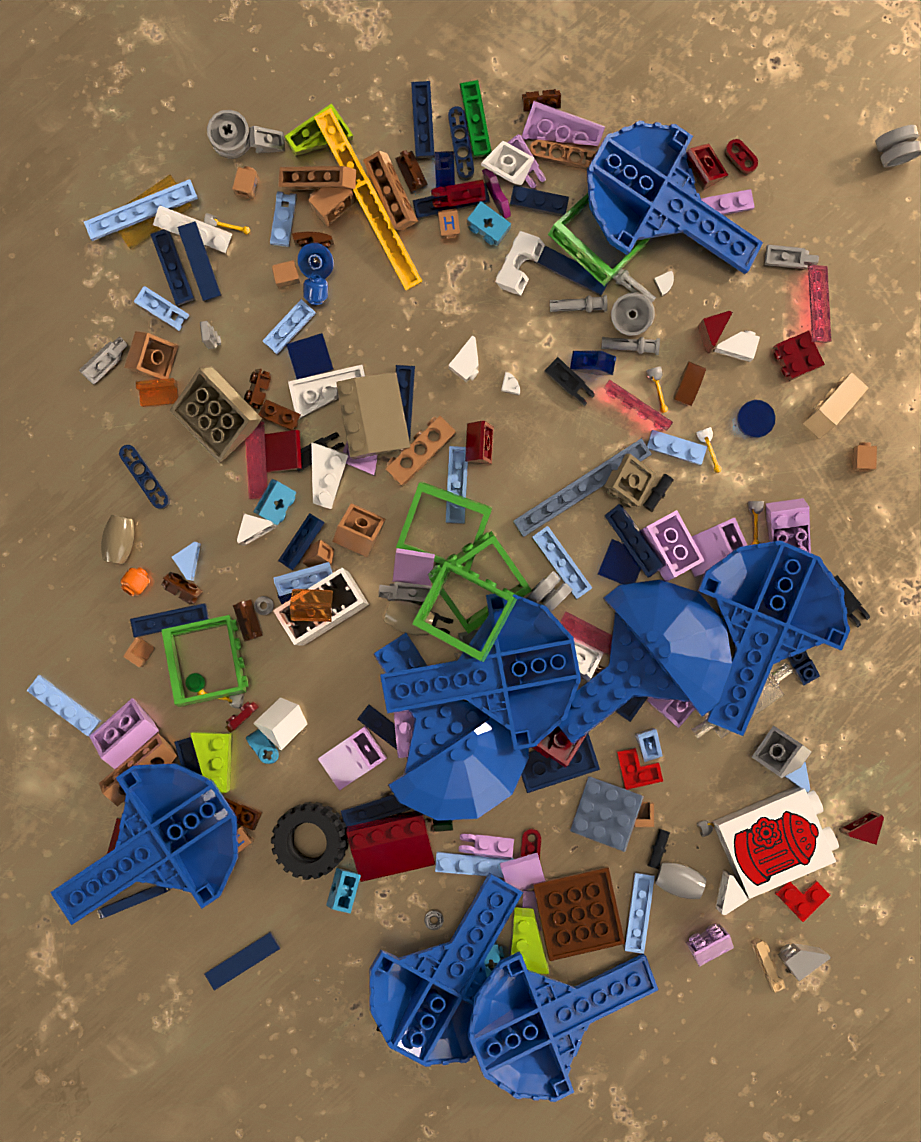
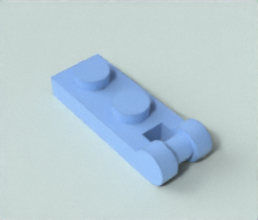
M277 191L270 238L271 245L290 246L297 194L295 193L288 195ZM283 202H289V207H283Z
M143 286L134 300L137 305L178 331L182 328L181 324L183 321L187 320L190 316L145 286ZM173 313L178 314L175 321L171 319Z

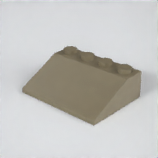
M213 367L199 368L169 410L219 463L233 452L255 430L262 420L258 413Z
M396 372L356 377L336 382L351 458L360 459L411 448Z

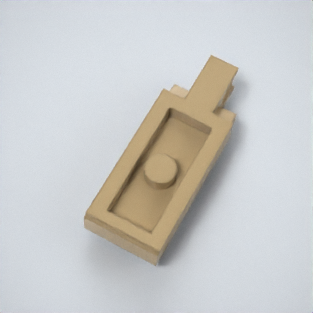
M758 938L752 940V947L772 991L777 993L785 989L783 979L776 974L777 966L768 955L770 949L767 943Z

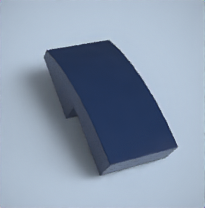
M806 651L787 658L803 686L820 677Z

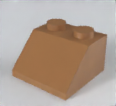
M322 187L320 190L316 189L309 196L310 199H308L312 211L326 227L355 203L353 192L351 189Z
M135 331L124 368L142 375L168 381L178 345L150 333Z
M351 503L337 527L332 542L368 557L386 519Z

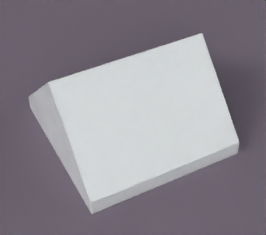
M502 141L481 163V166L514 184L522 185L532 166L534 157Z
M244 514L237 542L245 546L274 530L277 526L269 520Z
M279 698L253 724L278 749L282 750L307 725V722L298 704Z
M723 870L716 909L721 914L727 915L749 899L734 876L728 871Z

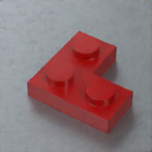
M636 748L617 751L626 790L663 782L659 762L640 766Z
M816 880L803 893L791 882L783 884L775 892L802 922L830 896Z

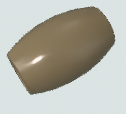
M111 515L103 531L101 541L102 559L104 561L118 564L126 562L134 541L133 519Z
M390 601L384 622L394 629L417 636L429 635L428 632L412 624L421 608L420 605L408 601ZM430 612L425 622L432 625L435 615Z

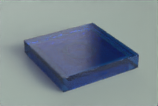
M323 333L286 344L297 379L334 370Z
M611 539L597 575L622 585L636 583L641 567L624 543Z

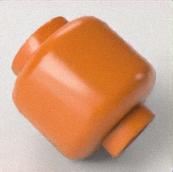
M140 567L138 569L129 568L120 580L121 589L130 596L140 595L149 584L148 573Z

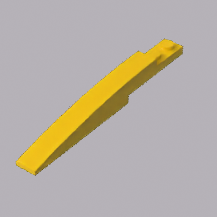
M330 108L315 116L314 119L338 165L356 169L355 189L351 190L403 287L407 290L422 282L332 109Z

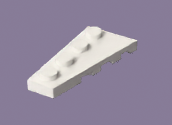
M363 365L289 381L288 384L295 412L301 414L300 418L339 399L336 382L365 376Z

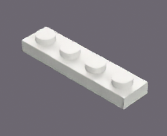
M163 206L158 207L153 223L154 226L180 235L178 226L196 221L204 245L226 253L232 233Z

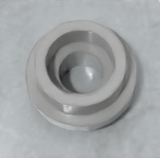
M266 596L257 598L254 603L255 611L260 615L270 614L274 607L273 601ZM262 602H266V609H261L260 604Z
M432 910L426 914L424 922L428 929L438 930L442 927L444 918L439 911ZM432 917H436L438 921L436 923H432L430 919Z

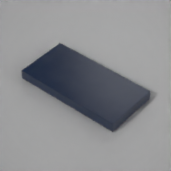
M589 733L586 734L585 739L566 768L550 757L547 759L536 750L530 751L529 759L521 774L526 792L530 793L600 770Z

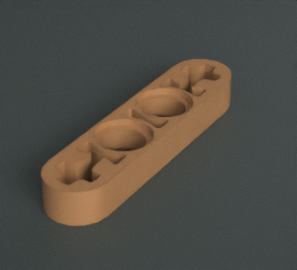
M535 140L530 145V152L535 159L586 170L591 163L589 160H592V157L596 154V151L544 140ZM537 145H540L541 149L545 151L536 153V150L533 148H537ZM547 147H550L548 151V156H546L545 154ZM553 149H560L562 156L555 158L551 152ZM578 153L581 158L579 161L573 162L570 159V155ZM584 155H587L586 159L588 160H585V164H583Z

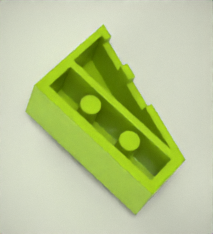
M332 103L284 136L286 143L295 156L329 147L314 117L330 108L348 141L353 140V134Z
M191 732L202 776L213 780L220 792H229L232 733Z
M515 907L510 956L520 952L527 970L538 974H549L548 962L534 909Z

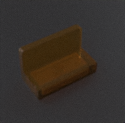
M174 378L135 381L142 407L174 404L178 399V386Z
M293 589L290 601L291 620L332 622L333 591Z

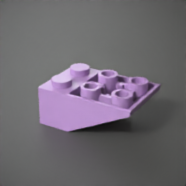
M804 498L765 503L769 542L783 541L811 553L809 506Z
M735 518L692 536L705 560L691 568L694 577L705 573L706 570L736 548L747 546Z
M366 726L318 758L339 790L387 759Z
M720 924L708 926L704 933L693 934L689 937V941L686 942L699 967L734 948L729 933Z

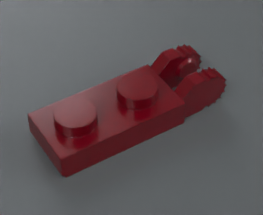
M483 179L433 188L431 190V195L435 197L447 195V198L441 197L433 200L434 207H451L486 200Z

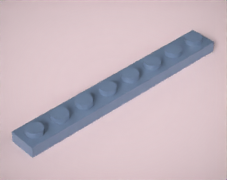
M642 438L515 519L513 523L521 535L525 537L604 486L612 470H618L625 454L633 455L640 462L651 456L652 454Z

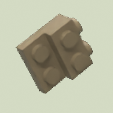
M625 454L618 470H612L604 487L608 489L607 493L610 496L622 499L620 502L622 505L629 508L631 506L640 507L656 473L633 455Z

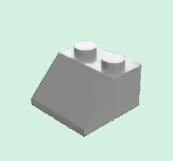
M773 725L752 755V758L783 778L801 768L812 751Z
M796 943L785 945L780 949L781 952L777 954L798 981L805 978L831 958L820 947Z

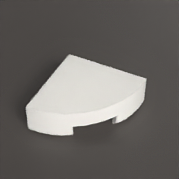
M672 271L654 278L661 296L667 294L673 285L674 276Z
M505 372L501 391L520 395L518 381L512 374Z

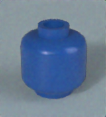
M311 275L303 283V297L312 305L322 304L328 298V282L321 278L320 275Z

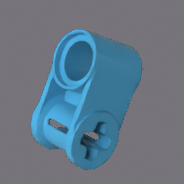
M259 729L246 737L247 742L263 763L272 764L278 760V750ZM266 751L273 753L271 755L272 759L265 758V756L267 755Z

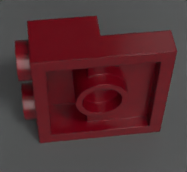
M809 330L782 341L773 347V355L777 361H780L782 365L781 372L789 381L825 365Z
M557 726L537 746L532 748L547 759L550 757L566 768L586 735L572 744Z

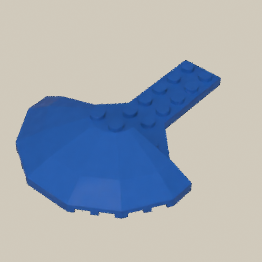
M637 121L631 126L623 127L617 132L607 134L587 168L589 208L610 245L628 255L636 240L683 232L743 274L749 271L763 242L701 200L700 194L696 192L694 185L696 181L692 169L689 168L686 160L688 158L686 149L693 135L677 124L669 126L661 125L658 122L649 124L644 123V121Z
M773 541L738 547L705 571L697 591L716 599L736 648L732 657V668L720 702L710 710L706 721L744 736L773 664L821 644L842 651L850 632L847 621V607H845L844 601L845 594L843 588L837 583L833 574L827 569L819 556L783 541Z
M660 579L619 585L603 598L615 613L609 666L576 691L568 716L558 727L570 742L574 744L634 696L690 702L700 716L703 717L719 704L732 668L726 623L697 591Z
M495 594L486 595L488 617L468 644L479 651H482L508 602ZM514 594L513 597L517 601L484 662L463 652L456 661L380 674L387 714L465 699L510 730L514 750L535 747L567 718L575 693L581 682L574 638L546 606Z
M407 633L402 634L373 653L385 673L427 666ZM458 700L409 709L415 720L404 774L388 784L399 803L437 821L478 819L513 794L529 759V748L514 750L509 729L473 704Z
M176 763L134 765L116 777L126 793L115 849L50 892L71 925L135 882H146L156 886L191 892L202 909L222 895L238 860L237 816L214 781Z
M489 873L449 942L403 957H397L380 949L369 968V1011L389 1048L425 1067L435 1064L467 1063L470 1061V1058L475 1056L467 1037L474 997L487 979L484 961L523 894L521 890Z
M517 952L500 960L475 994L467 1037L482 1075L487 1080L492 1081L516 1099L530 1098L536 1101L542 1099L556 1102L574 1093L568 1074L571 1070L572 1060L576 1057L582 1044L583 1034L587 1031L589 1025L658 991V987L647 957L644 954L573 987L527 970L522 954Z

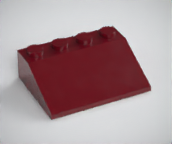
M411 811L347 826L346 833L357 873L361 875L360 882L436 865L425 817L422 813Z

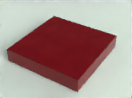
M300 430L265 434L266 472L302 469Z

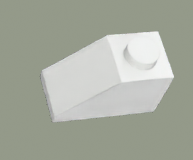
M741 331L719 343L715 347L714 352L751 362L754 359L760 337L755 336L756 333L752 331Z
M474 336L468 340L449 364V369L466 383L469 379L473 380L479 373L477 370L479 364Z

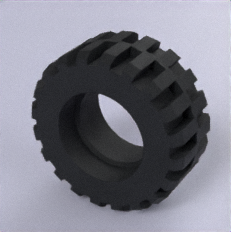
M305 802L304 804L294 806L278 819L277 825L274 826L272 831L274 833V836L271 837V844H274L272 853L273 855L277 854L278 859H276L278 865L281 863L284 865L283 870L286 873L290 871L293 873V877L298 878L302 876L303 880L317 879L330 873L343 860L345 851L348 849V843L346 842L348 837L344 829L346 824L344 821H340L339 817L341 816L338 812H332L333 808L328 805L324 807L319 802L315 804ZM303 823L315 824L325 834L327 841L326 850L317 858L304 856L295 846L294 832Z

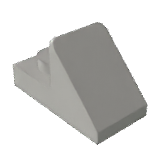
M258 126L249 127L250 146L256 147V153L285 151L283 132Z

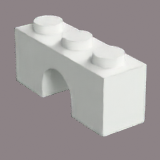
M522 231L515 237L511 251L506 255L505 263L496 277V283L501 289L520 296L522 295L529 278L519 268L526 260L538 261L545 247V244L539 237Z

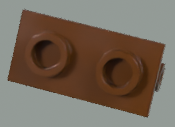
M543 90V95H539V91L522 94L523 111H530L533 101L552 108H561L560 90Z
M407 150L400 152L401 156L395 159L410 192L428 185L413 151L407 152Z
M255 369V372L253 371L250 376L249 382L251 386L246 391L244 400L250 406L253 404L252 408L260 410V406H263L266 393L260 392V388L267 390L271 377L269 372L263 371L261 373L262 369Z
M267 399L258 414L261 418L289 430L297 428L298 420L301 414Z
M169 572L163 577L164 580L161 584L164 587L163 589L173 595H177L178 591H181L178 598L189 605H195L198 600L197 597L203 593L196 584L187 582L177 573Z
M251 599L233 605L244 642L263 636Z

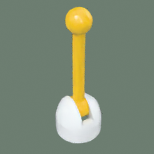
M711 427L696 433L699 440L707 444L714 464V472L719 473L721 467L717 464L710 444L713 432Z

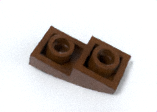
M292 233L295 245L301 247L310 242L322 244L326 248H330V245L334 244L332 236L325 233Z
M688 361L673 398L692 406L701 386L706 368Z
M224 797L237 816V824L250 830H255L262 812Z

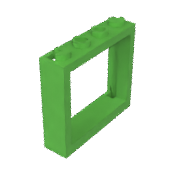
M587 193L553 225L548 235L605 286L647 244L650 238L636 240V246L630 253L611 269L565 227L589 204Z
M420 481L396 548L430 553L404 543L422 492L484 514L474 542L478 540L481 534L483 535L493 507ZM435 555V565L441 566L445 563L446 558ZM475 555L467 560L466 565H462L461 570L468 573Z
M492 531L484 535L481 534L476 542L473 544L468 543L462 548L460 553L457 555L452 554L446 559V562L450 564L454 561L461 565L493 543L520 582L509 591L520 597H524L532 591ZM444 563L441 566H434V569L428 574L433 584ZM442 588L440 595L468 634L484 623L488 617L487 606L468 619H465L448 593Z
M445 561L412 624L484 662L517 599L513 597L514 593L504 588L501 591L495 588L497 584L491 580L486 579L484 582L478 579L480 575L474 571L469 570L467 573L461 570L462 565L454 561L451 564ZM451 571L508 601L482 651L425 622Z
M230 615L162 629L171 687L176 706L182 707L247 692L248 679L246 675L243 676L242 668H245L243 657H240L239 654L241 642L239 638H236L235 631H238L236 619L233 620ZM227 625L238 687L185 698L174 637Z

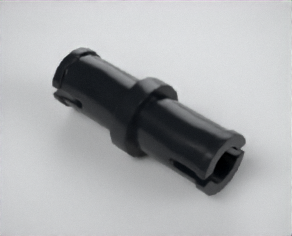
M663 474L657 486L652 488V493L643 506L653 512L661 498L664 499L666 496L665 492L674 482V479L667 474Z
M658 829L655 843L651 846L653 850L647 866L658 870L663 853H666L665 847L671 833L662 829Z

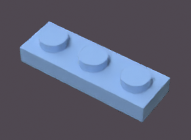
M301 299L262 341L273 352L278 354L316 314L315 311Z
M656 430L651 431L647 444L649 450L697 465H702L707 446Z
M327 562L277 576L273 579L279 596L310 588L333 572L330 563Z

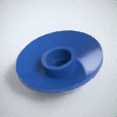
M309 243L302 247L298 254V266L307 278H310L311 275H320L321 278L325 279L331 274L334 267L333 257L330 251L322 244ZM316 257L320 259V263L316 261Z

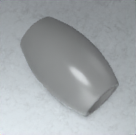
M661 863L655 884L672 895L686 899H700L707 879L690 867L676 863Z

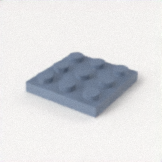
M589 776L570 831L625 852L644 796Z

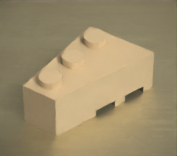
M853 373L847 377L842 376L836 382V389L832 388L825 395L826 399L824 401L821 400L813 408L815 411L803 423L819 439L834 428L868 390V387Z

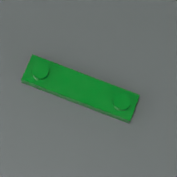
M475 80L460 83L473 159L488 156L492 150L479 82Z

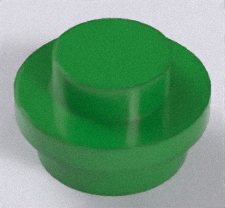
M192 673L186 678L185 684L189 691L199 692L205 686V679L199 673Z

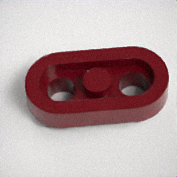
M739 139L731 140L725 149L728 158L741 172L745 174L754 172L758 166V158L743 141ZM732 148H736L738 153H733ZM749 162L751 166L746 167L744 163Z
M248 701L240 708L242 712L237 717L234 714L226 721L228 725L225 728L232 733L259 706L255 702L250 703Z
M529 828L522 834L520 858L528 854L538 853L540 860L541 835L538 830ZM534 835L535 840L529 841L528 836Z

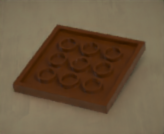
M609 867L533 883L549 961L625 944Z

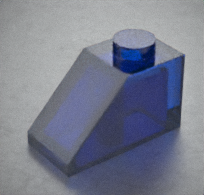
M454 151L435 152L436 188L455 185Z
M573 351L570 369L595 375H613L616 356L604 351Z

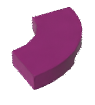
M483 169L484 180L493 202L504 218L510 217L509 202L501 190L497 176L492 171Z

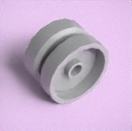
M222 110L213 115L207 126V136L214 150L220 156L228 159L243 156L250 149L249 126L245 118L239 112L233 110Z
M907 125L891 130L875 140L878 151L884 152L880 157L883 167L897 166L921 155V141H915L919 137L916 125Z
M638 292L627 293L619 297L611 310V320L615 328L628 336L639 335L645 332L652 325L655 317V309L651 300ZM632 310L636 312V317L634 318L629 316Z
M553 571L546 579L543 578L532 589V593L526 599L536 603L542 601V605L552 612L573 589L567 583H563L555 589L554 587L561 577Z

